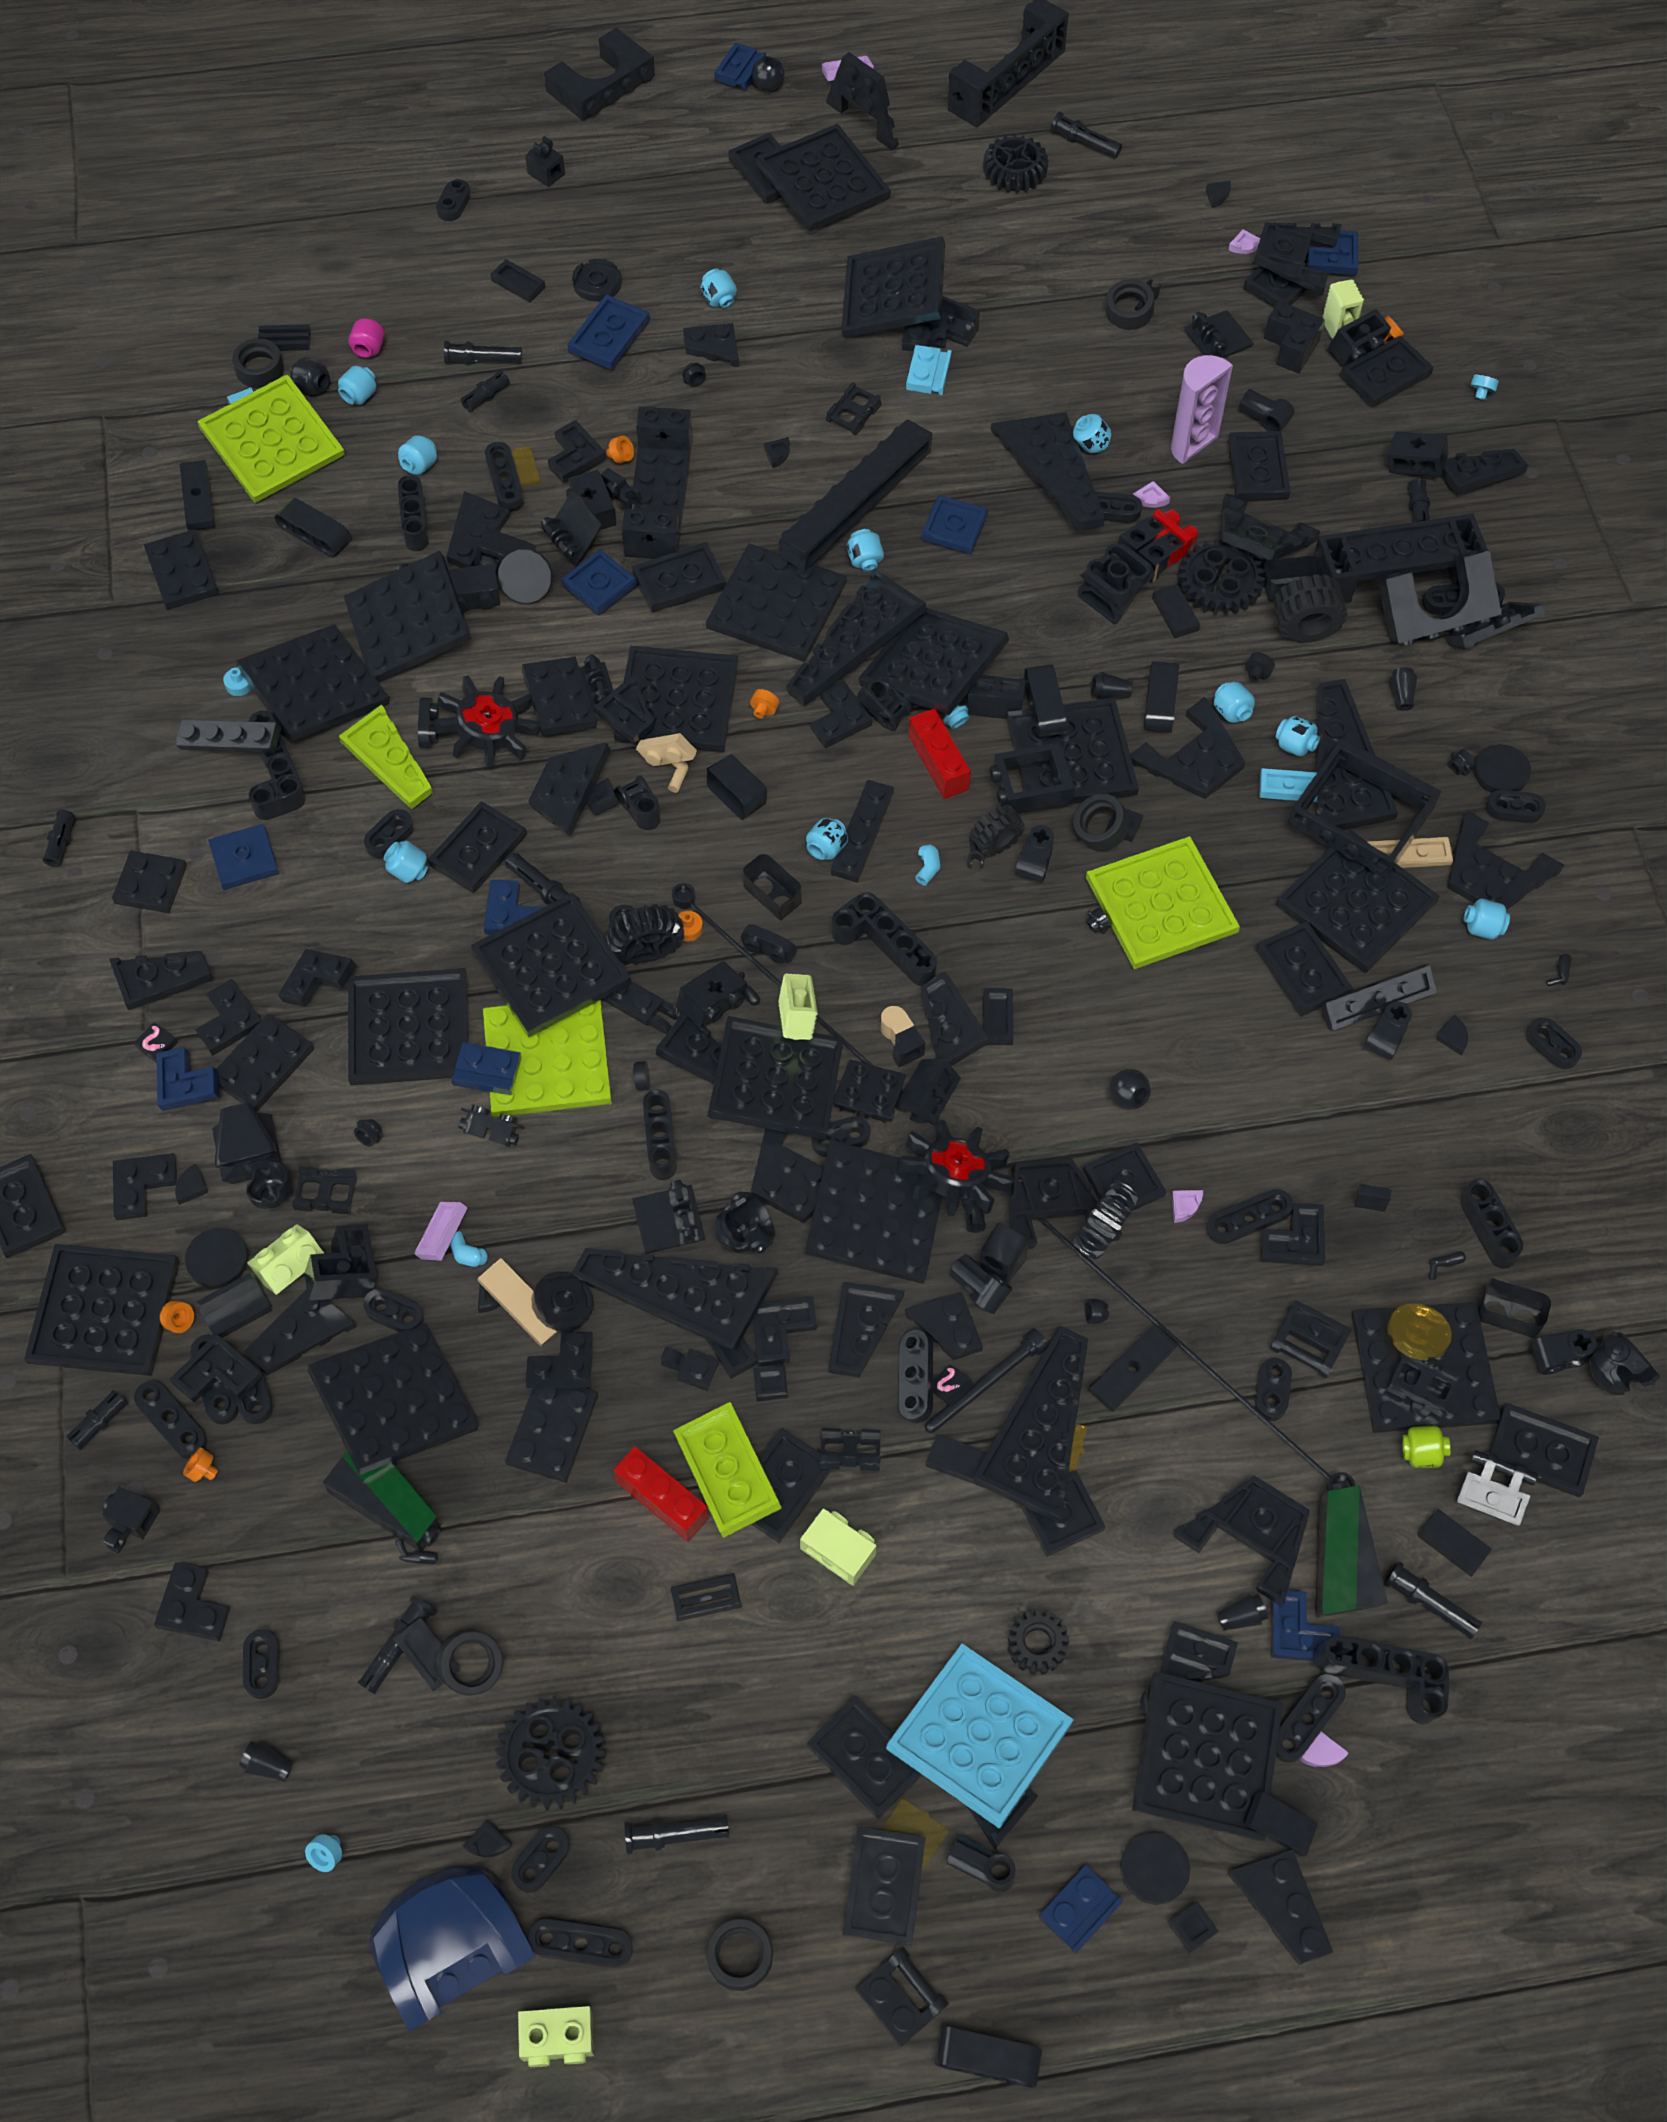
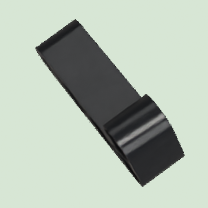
M257 711L249 718V722L276 723L272 714L267 711ZM280 734L275 753L259 752L271 780L253 786L248 794L254 814L261 820H270L298 810L306 801L300 778Z
M864 892L857 895L833 914L832 938L838 944L849 945L866 934L914 984L922 986L936 977L937 958L935 954L873 893ZM868 909V910H871V911H870V912H863L862 910ZM842 925H847V926H849V927H848V928H841L840 926H842ZM882 928H887V929H890V930H889V931H882V930H880V929H882ZM906 947L909 948V950H901L899 948Z
M1344 1636L1330 1637L1314 1650V1663L1322 1672L1406 1688L1407 1711L1410 1718L1418 1724H1428L1443 1716L1448 1709L1449 1666L1439 1655ZM1361 1654L1367 1657L1370 1664L1369 1667L1362 1663ZM1392 1661H1396L1399 1664L1401 1673L1394 1669ZM1424 1667H1427L1432 1672L1433 1679L1426 1675ZM1423 1699L1430 1703L1432 1712H1429L1424 1707Z

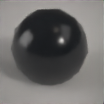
M770 56L762 57L752 68V79L756 87L762 91L771 92L778 89L784 80V68L776 58Z
M1123 1069L1112 1077L1109 1085L1110 1098L1118 1107L1123 1109H1138L1150 1097V1082L1143 1072L1139 1070Z

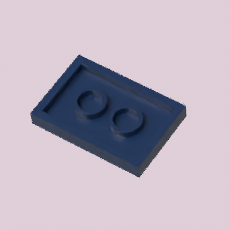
M605 295L567 344L568 352L612 370L648 323L650 314L648 311Z

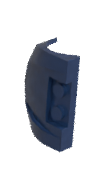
M481 1867L449 1868L417 1881L387 1905L383 1910V1915L371 1930V1937L369 1939V1947L376 1966L409 2032L441 2013L440 2007L501 1971L506 1975L536 1957L495 1874Z

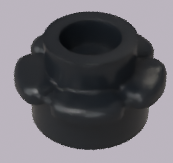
M698 362L688 364L682 372L683 382L691 387L700 386L706 379L705 367Z
M1464 749L1457 753H1451L1450 757L1452 759L1449 761V766L1452 771L1457 775L1467 776L1471 769L1475 767V761L1471 754Z
M1098 907L1092 912L1090 910L1087 911L1089 918L1085 921L1095 934L1099 931L1105 934L1106 929L1111 926L1107 916Z
M360 1119L357 1122L354 1135L360 1143L371 1147L375 1142L379 1143L382 1139V1128L375 1120Z

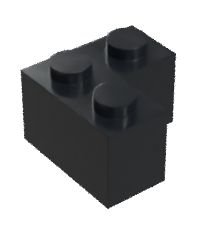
M1278 301L1268 317L1264 336L1265 340L1280 345L1276 365L1300 374L1320 342L1325 319Z
M368 1225L337 1226L330 1245L332 1253L310 1254L304 1272L308 1300L366 1297L373 1290L376 1283L377 1273Z

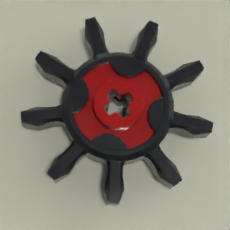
M469 675L463 676L462 689L466 697L462 700L440 692L437 706L456 714V717L435 719L434 732L439 734L457 731L461 738L454 744L452 756L455 758L460 757L472 746L484 750L487 768H493L496 756L495 749L506 746L520 760L525 757L526 746L515 737V733L538 736V721L518 718V713L531 708L530 695L527 694L514 701H509L506 697L502 696L504 692V677L499 676L492 692H478Z
M939 1120L935 1133L937 1141L933 1143L914 1131L909 1133L906 1147L922 1157L901 1156L897 1170L898 1173L922 1174L923 1180L916 1184L913 1198L916 1201L934 1191L948 1198L946 1207L949 1216L955 1215L960 1200L972 1198L987 1214L991 1212L995 1199L988 1193L985 1187L1006 1194L1010 1192L1014 1177L991 1170L1006 1166L1010 1154L1009 1151L1004 1149L985 1153L979 1147L982 1128L977 1127L970 1134L968 1140L952 1138L945 1120Z

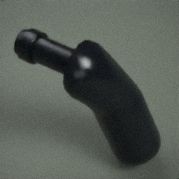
M1561 955L1558 966L1560 977L1549 979L1547 981L1548 986L1559 983L1565 985L1568 982L1572 961L1571 955Z
M744 972L738 973L743 979L745 978ZM747 985L744 996L751 1005L756 1006L760 1003L761 998L751 986Z
M1457 1251L1430 1260L1429 1264L1432 1266L1429 1278L1436 1280L1438 1266L1452 1267L1465 1262V1253Z
M402 1539L395 1541L401 1554L399 1559L403 1562L434 1565L438 1561V1554L436 1552H407Z

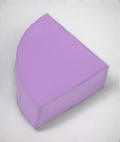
M1242 230L1229 244L1228 250L1239 254L1253 253L1257 251L1260 238Z
M1154 481L1133 493L1134 496H1137L1142 501L1143 506L1162 507L1170 502V497Z
M1203 1190L1172 1191L1174 1223L1185 1221L1198 1211L1203 1198Z
M1320 1732L1300 1761L1312 1767H1327L1340 1763L1348 1755V1752L1323 1732Z

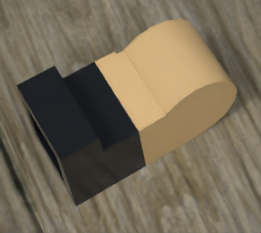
M890 1006L884 1009L881 1014V1032L886 1038L891 1039L894 1045L893 1059L897 1066L900 1068L925 1056V1041L906 1012L898 1006Z

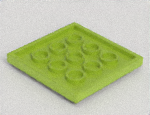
M288 374L198 421V426L254 503L345 455L342 446Z
M1190 836L1088 871L1086 874V879L1103 912L1111 922V927L1134 970L1239 932L1240 926Z
M601 1000L529 1038L508 1005L483 1008L486 1046L520 1052L522 1057L516 1080L512 1087V1094L505 1095L490 1092L492 1117H499L500 1113L511 1116L612 1104Z

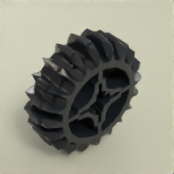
M1013 134L1009 138L1004 135L1002 140L996 138L995 143L989 144L984 154L983 169L986 179L990 180L991 185H997L998 190L1004 188L1007 190V193L1010 190H1014L1018 194L1019 190L1028 192L1029 188L1036 189L1038 184H1042L1048 172L1049 160L1048 155H1046V149L1041 147L1040 142L1034 143L1033 137L1025 139L1024 135L1016 137Z
M657 904L650 907L644 905L638 909L634 907V910L630 912L624 911L623 916L614 918L615 922H611L608 925L609 929L606 931L608 946H610L611 951L614 952L618 960L623 962L624 965L630 963L638 965L639 963H648L659 958H665L668 953H674L675 948L680 947L681 941L685 939L681 918H679L674 908H668L667 905L660 907Z
M1120 1180L1113 1181L1073 1240V1245L1079 1249V1252L1094 1260L1100 1258L1139 1200V1193L1127 1183H1123Z

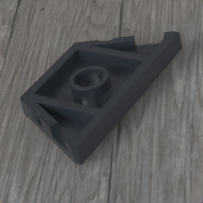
M601 743L549 757L528 802L532 809L539 814L545 815L546 819L552 824L556 823L567 835H572L611 751L608 743Z

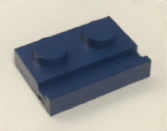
M735 42L715 70V80L734 87L740 85L743 90H746L753 80L752 68L760 58L765 57L766 52L760 54L757 53V49Z
M462 1042L455 1066V1074L452 1076V1084L459 1087L511 1095L522 1058L521 1053Z
M1085 1865L1038 1918L1077 1954L1122 1904L1123 1900L1112 1892V1889Z

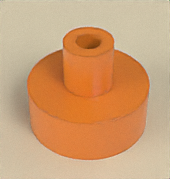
M1389 315L1384 318L1392 327L1384 341L1391 336L1395 339L1404 335L1403 331Z
M621 435L610 440L606 453L610 459H613L618 464H622L633 459L634 448L630 439Z
M764 689L756 690L750 700V705L754 709L753 714L759 719H762L764 715H774L780 703L776 695Z
M693 911L679 913V918H681L684 926L683 934L685 939L683 941H694L699 938L703 931L701 917Z
M178 1300L168 1302L160 1313L161 1325L166 1330L174 1333L187 1331L194 1321L192 1307Z
M199 1448L188 1460L183 1470V1475L193 1482H197L203 1476L212 1480L218 1472V1469L211 1465L213 1454L203 1448Z

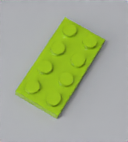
M731 1402L673 1430L723 1538L782 1508Z

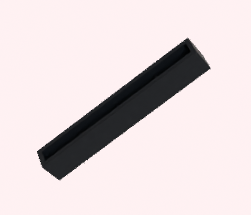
M909 419L900 426H896L889 437L884 441H880L874 451L869 455H865L858 466L853 470H849L843 480L837 485H833L827 495L821 500H817L812 509L805 515H801L796 524L782 533L779 539L780 557L805 572L931 452L933 433Z

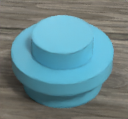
M957 705L950 715L945 714L944 724L946 726L949 725L951 729L960 727L970 718L967 713L968 708Z

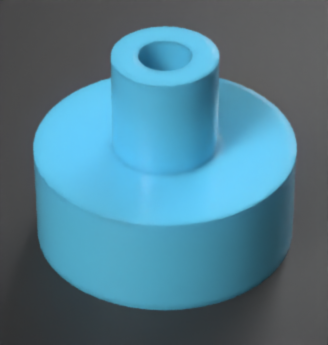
M1474 375L1471 386L1477 388L1475 398L1485 400L1488 391L1496 392L1499 381L1488 376Z
M232 668L225 674L223 681L229 694L243 696L251 691V686L238 668Z
M317 1835L305 1849L308 1862L319 1871H331L342 1859L341 1841L336 1835Z

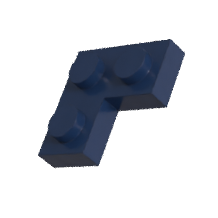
M1340 230L1337 244L1332 246V248L1309 246L1307 268L1330 274L1357 275L1359 268L1358 232Z
M490 880L484 922L485 935H491L544 907L518 906L519 881Z
M185 1047L156 1053L157 1106L162 1111L219 1098L218 1071L214 1067L190 1072L189 1051Z
M1288 1591L1285 1604L1282 1607L1271 1600L1272 1658L1314 1661L1313 1653L1318 1645L1330 1637L1340 1636V1627L1307 1624L1306 1592Z

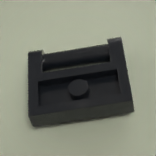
M1295 1300L1270 1350L1276 1353L1283 1352L1319 1371L1318 1375L1327 1379L1352 1329ZM1288 1334L1328 1354L1326 1360L1287 1341Z
M904 1947L899 1949L887 1962L855 1989L900 2048L949 2005L943 1995L938 1996L909 1960L910 1954ZM897 1968L929 2006L923 2013H920L890 1975Z

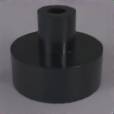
M1255 652L1250 655L1245 667L1249 673V678L1252 681H1258L1259 679L1270 677L1275 668V663L1268 655Z

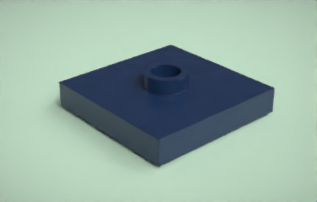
M938 495L923 529L921 540L972 554L988 516V509Z
M601 549L561 579L562 586L597 615H600L637 586V579Z
M264 824L208 839L223 890L279 874Z

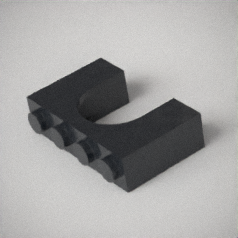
M617 27L599 38L600 58L616 70L610 76L600 79L586 78L579 75L563 61L544 72L546 92L582 121L595 115L603 108L614 103L655 76L654 57Z
M1477 549L1454 556L1460 583L1459 596L1455 605L1448 612L1436 617L1428 616L1420 608L1412 572L1399 571L1378 577L1390 641L1400 643V646H1407L1416 643V638L1423 636L1426 639L1436 638L1442 635L1441 631L1451 629L1452 632L1468 628L1467 624L1477 622V624L1493 621L1494 616L1501 615L1490 550Z

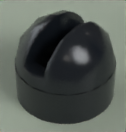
M1100 1299L1086 1300L1085 1318L1088 1324H1099L1108 1319V1304Z

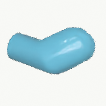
M931 844L923 845L918 851V855L924 861V867L918 872L915 879L923 886H926L941 868L939 852Z
M455 1232L450 1242L455 1260L459 1264L471 1267L484 1265L488 1259L487 1252L482 1248L478 1249L477 1247L466 1245L463 1233Z

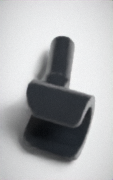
M1150 279L1146 284L1152 289L1155 300L1159 296L1161 284L1157 287H1152L1153 280ZM1140 300V302L1136 305L1135 310L1138 311L1142 309L1145 305V302L1143 300Z
M969 835L971 850L968 855L967 867L971 869V860L977 859L981 863V868H983L984 854L978 850L977 845Z

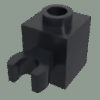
M543 136V142L540 144L535 142L533 149L525 155L527 174L549 188L565 175L563 155L552 149V140Z
M119 1486L116 1492L106 1499L103 1506L104 1512L102 1516L113 1527L107 1532L102 1542L107 1545L108 1549L119 1553L126 1542L128 1534L142 1540L145 1538L160 1511L153 1501Z

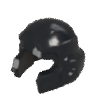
M737 1192L730 1200L731 1204L717 1216L715 1222L716 1237L721 1245L729 1251L738 1254L749 1251L752 1253H763L773 1244L776 1236L771 1217L757 1197L749 1192Z
M1611 1331L1604 1335L1603 1343L1597 1348L1590 1359V1369L1595 1382L1603 1390L1613 1395H1624L1625 1392L1630 1391L1629 1385L1633 1381H1639L1646 1387L1656 1385L1655 1382L1660 1378L1659 1373L1622 1332Z

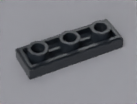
M206 460L180 463L187 529L213 527L214 518Z
M1152 1325L1090 1388L1089 1392L1114 1412L1176 1349L1177 1345ZM1133 1367L1137 1372H1131L1128 1368Z

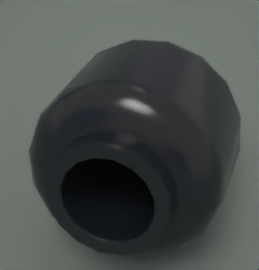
M302 358L291 368V380L300 391L309 395H318L327 389L330 376L324 364L310 358Z

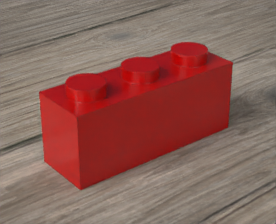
M933 708L909 717L908 737L943 799L945 800L968 791L971 771L936 709Z
M634 1447L613 1470L618 1485L686 1542H689L709 1520L708 1506L637 1447Z

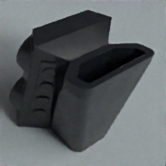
M1111 544L1106 548L1105 554L1100 559L1091 560L1087 564V569L1079 575L1086 582L1079 587L1078 596L1111 623L1116 624L1121 620L1140 588L1155 577V573L1150 563L1125 544Z
M241 1103L221 1109L219 1124L212 1128L216 1147L215 1166L220 1168L223 1182L236 1184L252 1179L254 1170H265L268 1167L269 1161L282 1163L272 1114L256 1113L250 1103Z

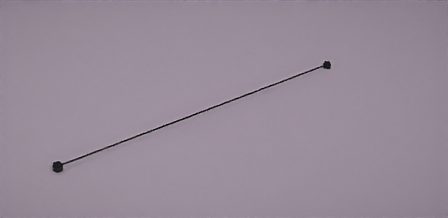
M680 883L673 888L672 900L675 906L681 909L692 907L779 987L782 986V982L694 904L695 890L690 884ZM816 1015V1020L835 1037L843 1038L822 1018ZM845 1039L843 1040V1044L866 1064L873 1065ZM1044 1218L1039 1219L1329 1480L1327 1485L1328 1491H1330V1485L1348 1482L1349 1487L1355 1486L1354 1479L1347 1473L1338 1472L1331 1477L1087 1256L1079 1252V1249Z

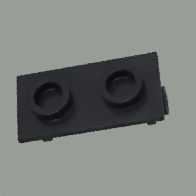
M472 1105L471 1110L461 1108V1111L468 1112L467 1117H462L459 1122V1129H462L463 1133L485 1138L489 1128L492 1129L489 1137L490 1141L507 1147L517 1145L519 1134L515 1133L516 1129L525 1128L516 1124L518 1118L500 1113L499 1119L488 1116L489 1109Z

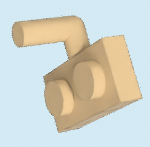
M681 733L640 740L636 748L645 758L646 762L652 766L672 763L676 767V771L668 786V789L674 793L679 791L689 769L685 761L693 760L697 752Z

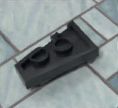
M306 1289L243 1354L249 1361L257 1364L261 1371L268 1376L301 1358L302 1354L318 1345L321 1347L331 1341L332 1337L343 1331H346V1333L356 1328V1325L327 1299L308 1300Z

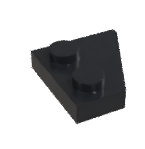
M733 323L683 328L686 354L704 357L714 362H717L718 358L731 361V366L739 367Z
M1174 1621L1159 1672L1192 1681L1228 1677L1238 1642Z

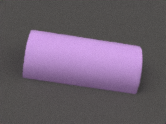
M1211 355L1200 356L1191 360L1185 367L1171 441L1172 454L1181 464L1185 463L1219 436L1233 367L1230 362L1221 357Z

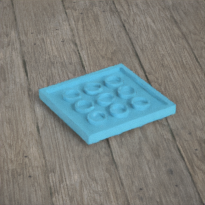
M961 1644L893 1735L886 1749L1000 1829L1071 1727L1074 1719L964 1644Z

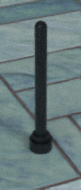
M1032 1328L1023 1336L1024 1340L1020 1342L1021 1346L979 1379L952 1406L950 1404L931 1418L925 1424V1430L928 1433L936 1432L1028 1356L1033 1357L1035 1354L1038 1356L1042 1354L1049 1346L1044 1336L1037 1329Z

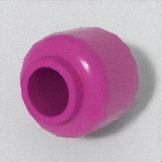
M359 319L352 327L348 343L353 352L360 357L376 356L380 352L385 339L384 329L373 319Z

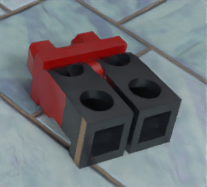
M1158 509L1153 513V516L1147 517L1119 536L1118 544H1125L1151 564L1155 573V577L1150 580L1151 583L1157 580L1160 573L1171 564H1175L1182 557H1186L1187 550H1190V546L1197 540L1198 530L1192 525L1182 529L1179 526L1181 518L1173 509L1166 513Z

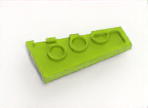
M382 705L339 735L340 742L410 809H413L433 794L431 785L417 762L414 761L407 745L402 741L395 725L390 721Z

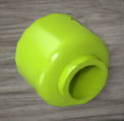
M1414 1426L1409 1428L1407 1435H1402L1404 1460H1409L1410 1465L1414 1468H1438L1442 1466L1444 1456H1450L1449 1437H1443L1441 1429L1437 1426Z

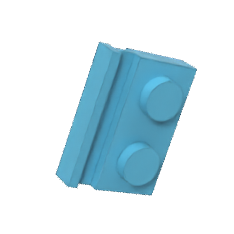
M915 345L906 382V390L930 394L934 391L939 392V395H943L952 350L941 352L939 348Z

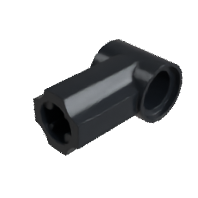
M1252 389L1246 391L1239 405L1240 410L1261 420L1263 427L1267 431H1281L1295 414L1294 407L1287 400L1278 399L1273 401Z
M967 1254L957 1259L951 1267L949 1275L973 1295L972 1299L978 1306L991 1314H995L1012 1291V1287L1005 1280L994 1273H989Z
M960 1835L958 1836L950 1851L947 1865L987 1884L993 1891L1005 1892L1012 1887L1016 1869L1013 1860L1009 1856L1001 1853L997 1854ZM997 1865H1002L1008 1869L1010 1875L1005 1880L998 1881L991 1876V1869Z

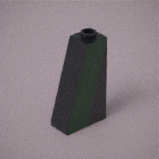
M346 1451L323 1481L329 1494L418 1551H423L426 1546H432L440 1534L439 1528L441 1525L437 1516L392 1463L359 1475Z
M1348 1482L1333 1484L1329 1486L1330 1491L1321 1495L1315 1606L1317 1618L1380 1607L1388 1603L1360 1485L1349 1487Z

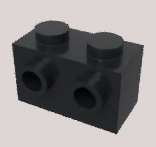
M1375 309L1339 328L1328 348L1344 366L1384 345V340L1392 327L1379 311Z

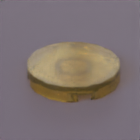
M1406 1304L1398 1307L1391 1315L1387 1328L1388 1334H1391V1337L1394 1339L1393 1344L1405 1355L1418 1360H1428L1429 1357H1435V1359L1441 1357L1451 1343L1452 1332L1449 1323L1439 1312L1422 1304Z

